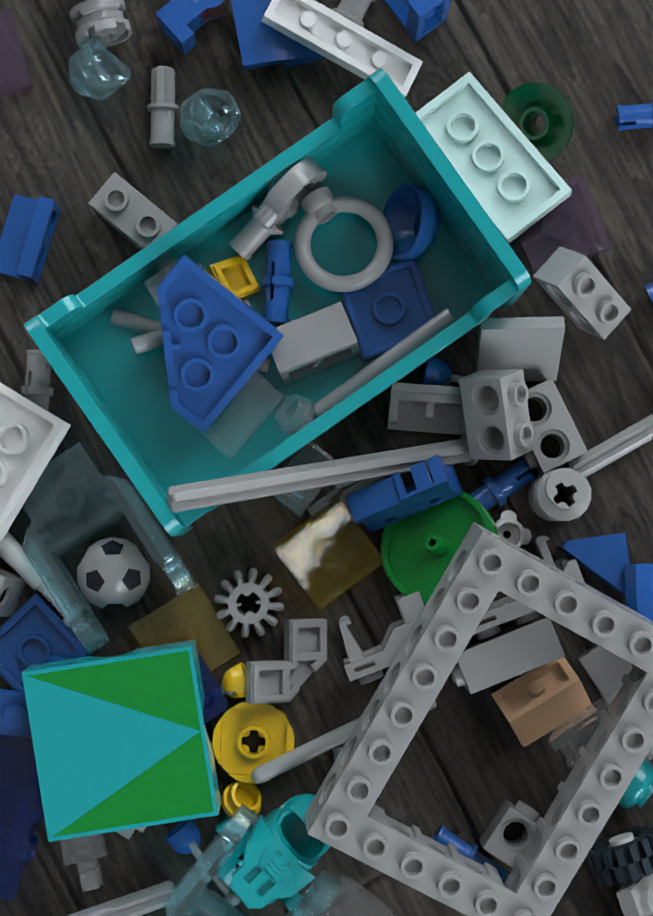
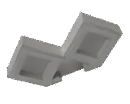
M284 619V660L246 661V703H286L294 698L300 691V686L313 672H317L327 660V619Z

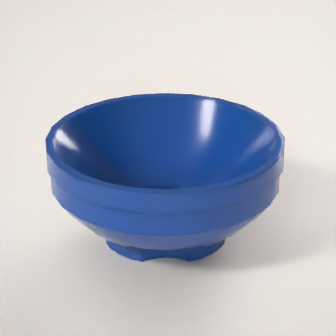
M403 183L388 198L383 215L390 224L393 234L392 258L412 260L436 241L437 232L441 227L440 212L437 211L430 193L425 188L415 184Z

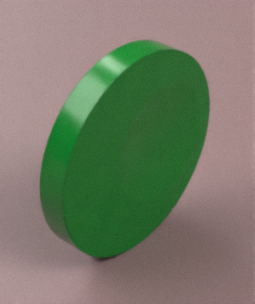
M463 492V494L386 526L381 540V557L386 574L393 585L405 596L419 591L423 604L426 605L473 522L498 535L496 524L488 510L478 500Z

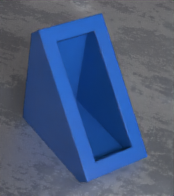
M625 533L564 540L557 546L559 550L571 559H576L579 565L615 592L625 597L624 566L625 564H630Z

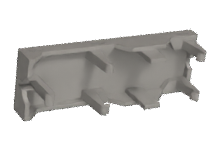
M547 536L537 537L536 545L542 560L584 582L576 559L567 561V559L560 558L554 562L546 543L550 539ZM419 591L406 596L403 593L394 596L402 619L389 624L380 645L362 651L347 625L352 624L350 617H340V630L348 657L343 658V662L350 682L359 679L360 685L384 676L382 669L391 666L425 607ZM506 596L491 603L473 635L478 640L501 632L500 624L512 621L520 625L535 620L541 615L515 599Z

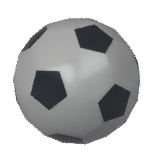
M109 537L90 545L81 555L77 566V583L82 594L91 604L102 609L116 611L131 606L141 599L150 582V564L145 553L137 544L122 538Z

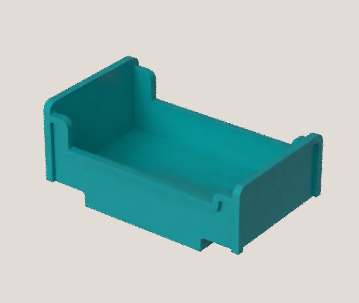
M380 68L334 103L332 118L82 292L77 295L72 294L64 297L23 325L170 536H182L193 528L191 525L193 522L220 505L172 512L166 502L167 489L170 486L273 469L486 320L496 308L499 307L502 312L509 308L528 288L532 280L522 262L392 79ZM307 157H312L327 172L319 188L327 186L334 197L353 196L364 199L377 207L382 213L392 192L403 183H411L425 188L432 196L437 211L440 212L441 227L437 232L436 241L416 257V261L435 315H438L447 308L456 322L320 417L316 415L311 406L377 358L363 362L360 355L284 385L272 353H270L268 357H272V362L268 373L256 370L206 432L202 433L170 406L164 346L135 355L130 339L143 334L111 324V317L115 308L161 322L157 286L183 253L204 270L211 264L238 256L239 254L231 247L229 242L253 218L251 214L253 212L252 205L255 203L261 206L268 192L272 190L277 182L292 167ZM302 207L298 210L297 214L288 218L281 225L284 229L282 235H273L271 233L251 255L252 257L247 260L261 291L246 299L249 301L251 308L263 318L265 289L261 287V279L266 276V242L269 240H286L293 243L291 278L294 279V289L290 290V321L341 302L343 305L339 292L324 289L313 283L303 273L297 262L294 240L298 225L306 214ZM348 212L337 213L328 222L317 225L311 238V251L317 264L323 270L339 276L352 275L366 268L374 258L377 248L376 234L370 223L363 217ZM391 257V260H390L389 264H392V263H395V262H398V261H401V260H399V259H394V258Z

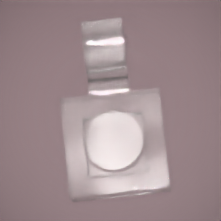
M104 834L60 840L65 866L75 863L78 865L83 892L100 888V885H103L104 882L101 868L96 858L104 857L108 854Z

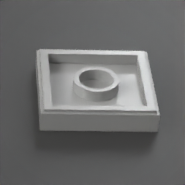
M564 317L487 318L480 323L475 372L482 369H523L525 381H547L551 378L553 381H556L565 333Z

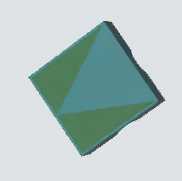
M195 639L137 648L131 652L112 657L86 656L30 665L21 672L48 842L210 817L219 814L221 799L213 748L204 722L203 709L205 697Z

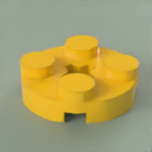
M246 700L237 703L225 711L216 724L212 739L213 753L219 765L221 764L222 768L235 780L248 784H258L251 778V772L254 768L293 750L295 743L293 727L283 710L277 708L272 703L249 704L246 703ZM250 730H257L259 737L265 738L266 741L265 745H259L257 752H250L249 745L242 744V737L249 736Z

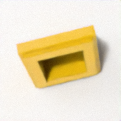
M240 255L211 264L205 269L206 272L241 300L261 291L247 260Z

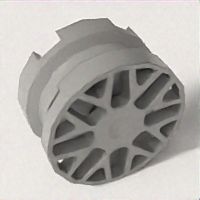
M86 0L71 9L69 14L72 22L77 25L78 30L75 33V37L80 48L90 50L103 49L115 46L130 38L132 35L129 20L124 19L123 15L126 9L124 0Z

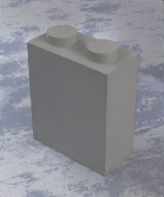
M540 614L539 618L524 624L517 625L516 622L504 625L500 627L501 632L481 640H478L477 637L470 639L450 673L453 682L456 683L457 687L464 686L470 694H473L565 657L551 619Z

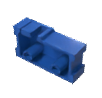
M435 455L426 459V461L409 467L415 483L405 488L401 474L396 472L389 478L347 495L346 499L354 523L364 524L366 529L372 533L463 494L455 469L451 465L445 466L442 458L439 455Z

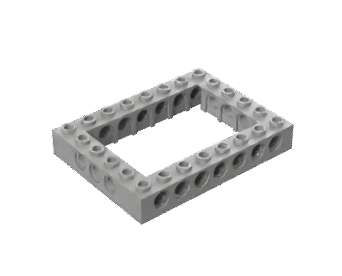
M473 522L305 812L307 834L466 916H551L653 746V621ZM498 591L634 665L629 675L626 673L621 679L623 685L608 710L603 709L599 717L602 720L586 747L582 745L579 749L580 757L566 781H560L557 786L559 792L544 818L539 816L536 822L538 828L523 853H517L515 857L516 865L504 884L497 869L486 862L483 865L458 853L456 846L450 843L445 846L422 834L419 827L412 825L410 828L385 815L384 809L374 805Z

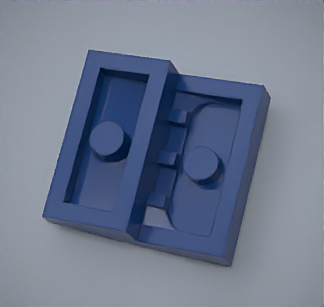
M231 0L242 64L245 71L284 63L286 68L324 60L322 55L261 22L271 0Z

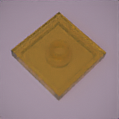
M338 497L272 545L319 610L383 564L381 555L360 526L354 523L352 515Z
M199 583L129 626L141 648L195 639L201 677L241 653L230 632L226 630L222 619L217 618V611Z

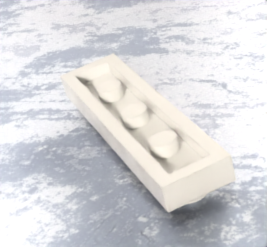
M271 0L261 20L266 25L365 80L372 73L382 68L392 79L404 98L423 63L420 59L315 0Z

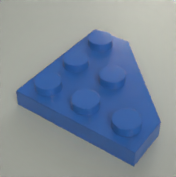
M183 253L157 286L170 406L202 433H205L284 335Z

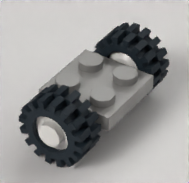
M639 825L632 829L625 828L622 829V832H613L608 834V837L597 839V842H594L587 854L597 883L602 886L605 884L613 886L617 882L619 885L624 884L616 892L624 916H653V826L645 825L642 827Z

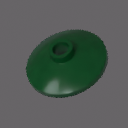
M530 82L516 87L506 96L500 106L501 109L546 161L549 162L559 156L567 147L574 126L573 112L564 94L550 84ZM539 116L545 119V127L541 131L536 127V119Z

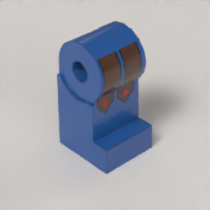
M170 0L155 15L159 28L185 55L196 46L194 32L209 19L221 17L226 12L229 3L228 0Z

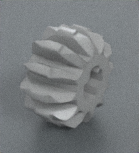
M256 568L250 569L249 582H245L242 572L236 570L233 574L238 584L237 587L226 579L220 583L222 588L228 591L230 595L219 594L215 596V602L228 604V608L216 613L217 618L221 619L231 614L233 619L227 624L226 630L229 632L233 631L238 622L243 624L241 636L247 638L250 633V624H254L257 634L262 636L265 634V627L261 622L262 619L272 626H276L278 623L277 618L270 614L268 610L282 611L284 609L283 603L270 602V598L281 594L282 589L281 587H275L270 591L266 590L265 587L273 578L270 574L264 576L260 584L256 583L258 575ZM253 592L259 597L256 604H261L260 609L257 612L250 609L245 613L239 607L243 604V602H238L241 594L249 596Z

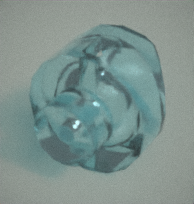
M97 36L92 37L70 57L68 63L71 75L70 83L73 89L82 96H89L96 100H106L130 79V67L115 57L99 41Z
M200 89L186 98L180 108V127L183 134L189 140L196 141L205 147H213L233 134L241 120V112L237 102L228 91L222 89ZM221 108L227 113L222 117L217 113Z

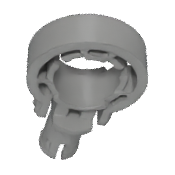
M307 157L297 163L268 192L261 206L255 203L252 205L253 212L251 214L253 218L233 240H230L229 244L244 259L249 260L252 257L251 255L271 233L273 235H282L284 229L281 225L288 218L297 214L301 208V201L309 193L319 188L327 172L312 157Z

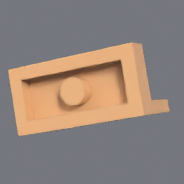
M564 657L530 670L491 694L523 747L546 735L592 705L581 680Z

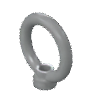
M327 186L312 191L301 201L300 205L306 214L298 225L294 240V250L301 270L313 283L330 291L352 292L369 286L383 274L391 260L394 242L390 224L377 207L358 197H334ZM341 212L353 213L363 217L370 223L377 238L376 253L370 264L360 272L346 276L334 275L323 270L315 261L311 251V238L316 226L328 222L337 213Z

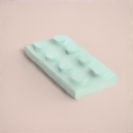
M470 72L416 112V115L508 244L571 196L572 189Z

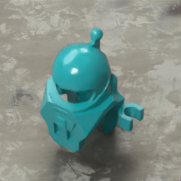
M314 794L295 795L279 808L274 809L267 817L264 818L260 814L243 832L228 815L215 825L216 831L229 844L224 849L217 875L248 909H262L266 905L273 904L279 898L295 916L306 905L305 899L298 891L316 878L311 869L331 847L307 834L304 814L315 797Z

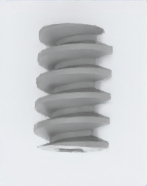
M559 468L538 475L532 481L528 490V502L532 511L538 517L547 521H571L576 519L587 510L591 501V487L588 480L580 472L571 468ZM562 488L564 494L560 497L561 502L556 503L553 497L557 495V489Z

